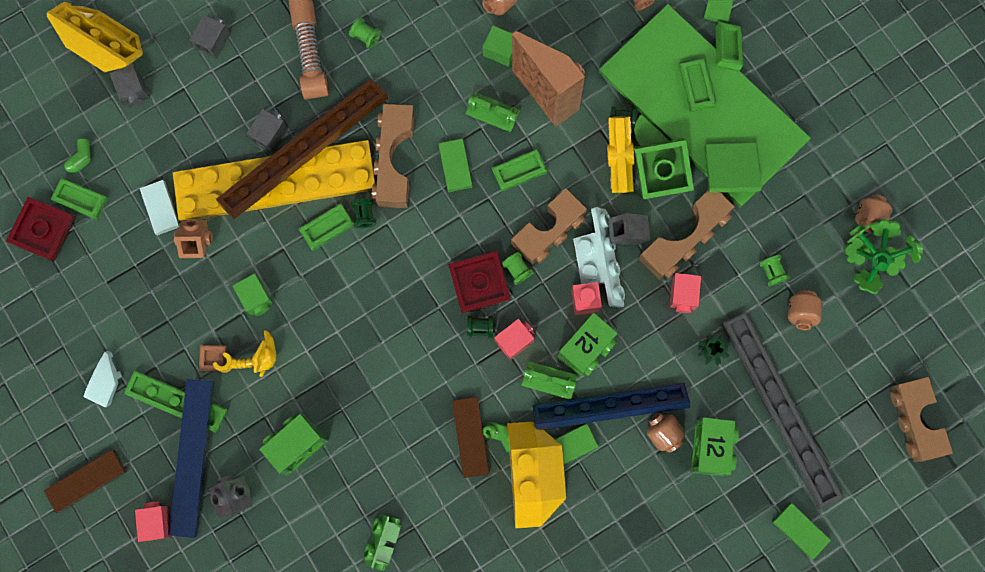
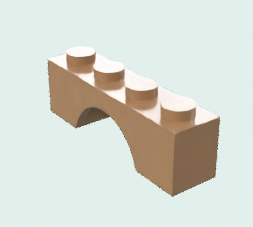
M383 104V112L378 113V127H381V136L376 137V151H379V160L374 161V175L378 176L377 184L372 186V199H376L378 207L408 208L410 184L407 177L399 174L393 168L392 156L394 150L401 142L413 137L415 112L412 105Z
M708 190L692 207L695 216L694 232L689 237L679 241H669L659 237L640 255L639 260L659 280L664 276L669 279L679 269L677 264L682 259L688 261L697 252L694 248L700 242L703 244L707 243L715 235L712 230L718 224L723 227L733 217L730 213L735 206L720 192L709 193Z

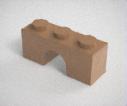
M566 188L547 206V212L554 218L556 223L552 229L539 231L529 222L511 239V245L518 252H521L522 256L531 265L536 262L542 263L550 255L548 250L552 246H560L568 238L566 233L572 228L578 229L586 220L584 216L587 209Z
M929 377L892 386L890 397L894 407H897L900 415L898 424L901 431L905 432L908 441L906 443V450L910 458H913L914 462H922L953 454L945 428L930 430L920 420L921 410L926 405L937 402Z

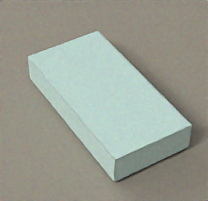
M161 180L139 188L154 233L158 236L179 228L180 223L166 182Z

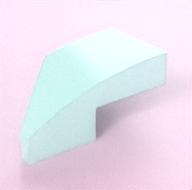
M106 351L102 355L83 396L104 407L111 405L119 383L117 379L122 377L120 371H116L111 359L113 355L110 351Z

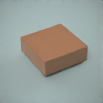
M200 345L199 371L220 372L214 368L213 363L217 362L221 366L226 365L227 359L223 356V353H227L228 347L223 345Z

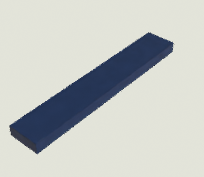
M186 379L169 536L197 537L214 381Z
M685 383L536 404L532 405L536 429L543 430L690 408V399Z

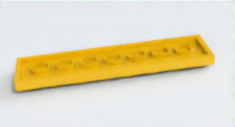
M369 140L326 147L246 211L372 191V186L376 182ZM269 157L173 172L178 220L181 222L188 219L197 220L228 215L218 204L216 198Z

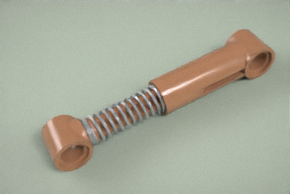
M288 0L292 27L297 34L301 66L303 67V74L300 76L303 98L308 100L329 96L325 72L320 68V56H318L319 52L317 51L318 44H316L317 40L314 35L317 23L313 1Z

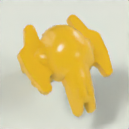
M264 330L265 340H262L252 358L236 359L224 352L223 356L227 359L226 365L221 366L214 362V368L222 373H227L232 369L253 367L254 373L260 372V377H263L265 371L273 367L276 362L273 337L267 330Z

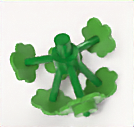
M888 219L870 223L866 227L862 224L853 226V230L849 233L852 237L847 241L849 244L844 248L845 254L848 255L847 261L850 263L854 262L857 265H861L864 263L865 257L872 260L874 267L870 273L866 270H861L860 274L854 276V281L859 284V288L872 294H877L879 289L883 287V282L880 281V276L877 274L878 270L887 271L889 275L895 276L900 272V269L906 267V262L904 261L906 254L911 256L914 263H918L921 260L920 254L923 253L920 241L914 240L912 235L904 238L907 246L905 249L895 250L892 246L887 248V241L901 234L900 224ZM869 227L874 230L873 234L875 236H882L881 248L876 249L863 234Z

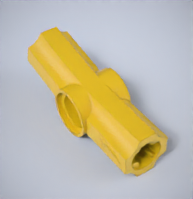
M630 116L608 117L609 144L607 145L608 166L611 169L612 193L634 192L632 171L634 147L633 143H631Z

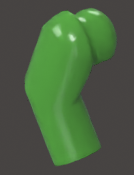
M77 140V153L64 163V168L67 172H79L90 163V140Z
M497 422L487 423L483 428V435L489 439L502 441L506 452H509L507 425Z

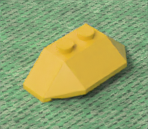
M63 2L47 12L48 19L65 47L103 72L127 67L143 55L139 35L99 10L84 6H72L71 3Z
M533 421L507 423L515 528L542 526L566 499L562 445L544 430L536 429Z

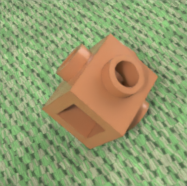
M188 219L181 221L178 230L174 232V244L177 246L179 258H204L208 246L212 245L213 234L211 230H208L207 220Z

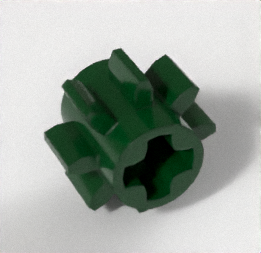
M708 334L707 343L704 341L698 343L703 347L698 356L706 358V365L711 361H715V364L718 366L721 364L720 357L728 358L730 356L725 352L730 343L724 344L721 340L722 335L713 339L712 335ZM713 344L717 346L716 350L718 351L714 355L711 354L712 349L709 348Z

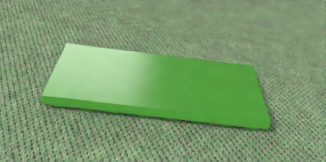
M668 4L598 71L668 140L684 138L687 142L689 160L706 176V144L756 143L761 185L763 187L811 139L740 71L717 66L716 49ZM704 58L716 106L690 112L679 64ZM756 192L724 193L741 208Z

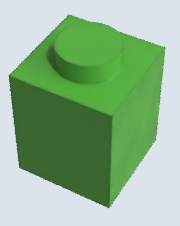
M492 26L483 45V56L510 67L512 63V33Z
M255 273L233 285L243 307L251 316H259L266 313L270 309L269 306L274 304L260 277Z

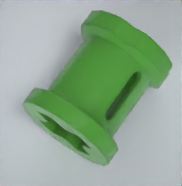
M358 18L353 23L349 36L358 38L366 44L367 48L372 49L380 39L382 32L378 28L374 29L367 25L363 18Z
M521 252L511 255L502 263V266L504 268L507 267L514 277L515 285L524 282L534 274V271L529 269L522 260Z
M780 254L759 263L760 267L764 268L769 282L767 284L769 287L790 279L789 274L785 273L780 260L782 257Z

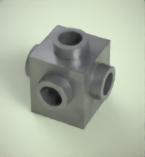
M233 475L225 476L218 479V484L209 489L211 503L215 507L218 519L253 507L250 488L246 484L244 476L235 479Z

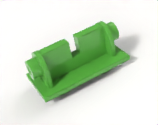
M476 92L470 96L468 101L469 107L466 111V115L508 132L512 131L520 113V109Z
M528 361L521 386L571 400L578 375Z
M380 513L379 518L375 519L372 526L373 536L371 543L367 544L363 554L365 565L383 571L386 566H389L394 548L385 546L386 541L396 543L401 525H399L400 519L389 517Z

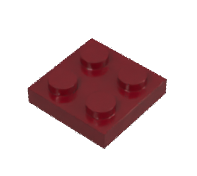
M27 197L6 242L54 262L76 217Z
M497 251L448 264L462 314L511 301Z

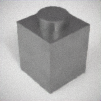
M203 15L189 40L197 50L217 59L230 36V32L222 19L216 16L210 18Z
M133 64L109 73L119 100L126 107L141 105L144 100L150 98L141 74Z
M262 109L246 134L251 141L272 153L288 128L283 121L284 117L273 110L269 113Z
M625 213L609 218L611 244L633 246L650 241L648 216Z

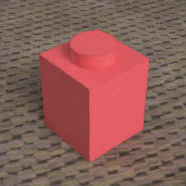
M675 273L672 277L670 308H676V312L691 313V310H695L699 306L701 276Z
M598 282L572 286L571 293L575 315L601 311L602 304Z
M517 319L495 336L494 340L508 359L512 360L534 343L532 335L535 332L526 321L522 324Z
M160 502L143 504L144 509L135 510L138 542L171 537L169 536V506H160Z

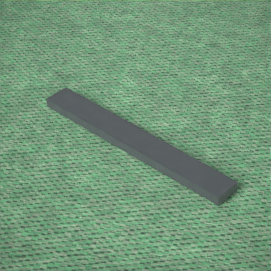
M744 312L723 322L722 326L817 508L821 510L843 499L841 491L747 313Z

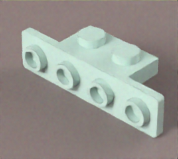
M594 207L591 208L595 233L573 239L581 284L598 282L599 285L605 284L609 306L624 307L625 292L620 285V266L616 261L614 252L616 244H611L610 215L606 209Z

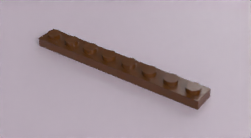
M372 79L368 80L216 198L218 204L233 220L386 101L388 99L387 93Z

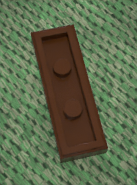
M478 397L454 400L452 403L463 478L488 475L489 470Z
M110 450L45 489L44 492L54 511L60 513L127 471L116 451Z

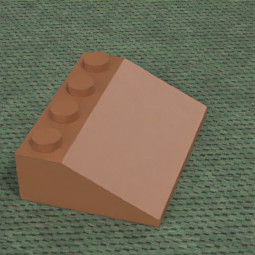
M518 31L512 33V71L554 126L557 127L579 111L585 71L577 61L574 63L569 56Z

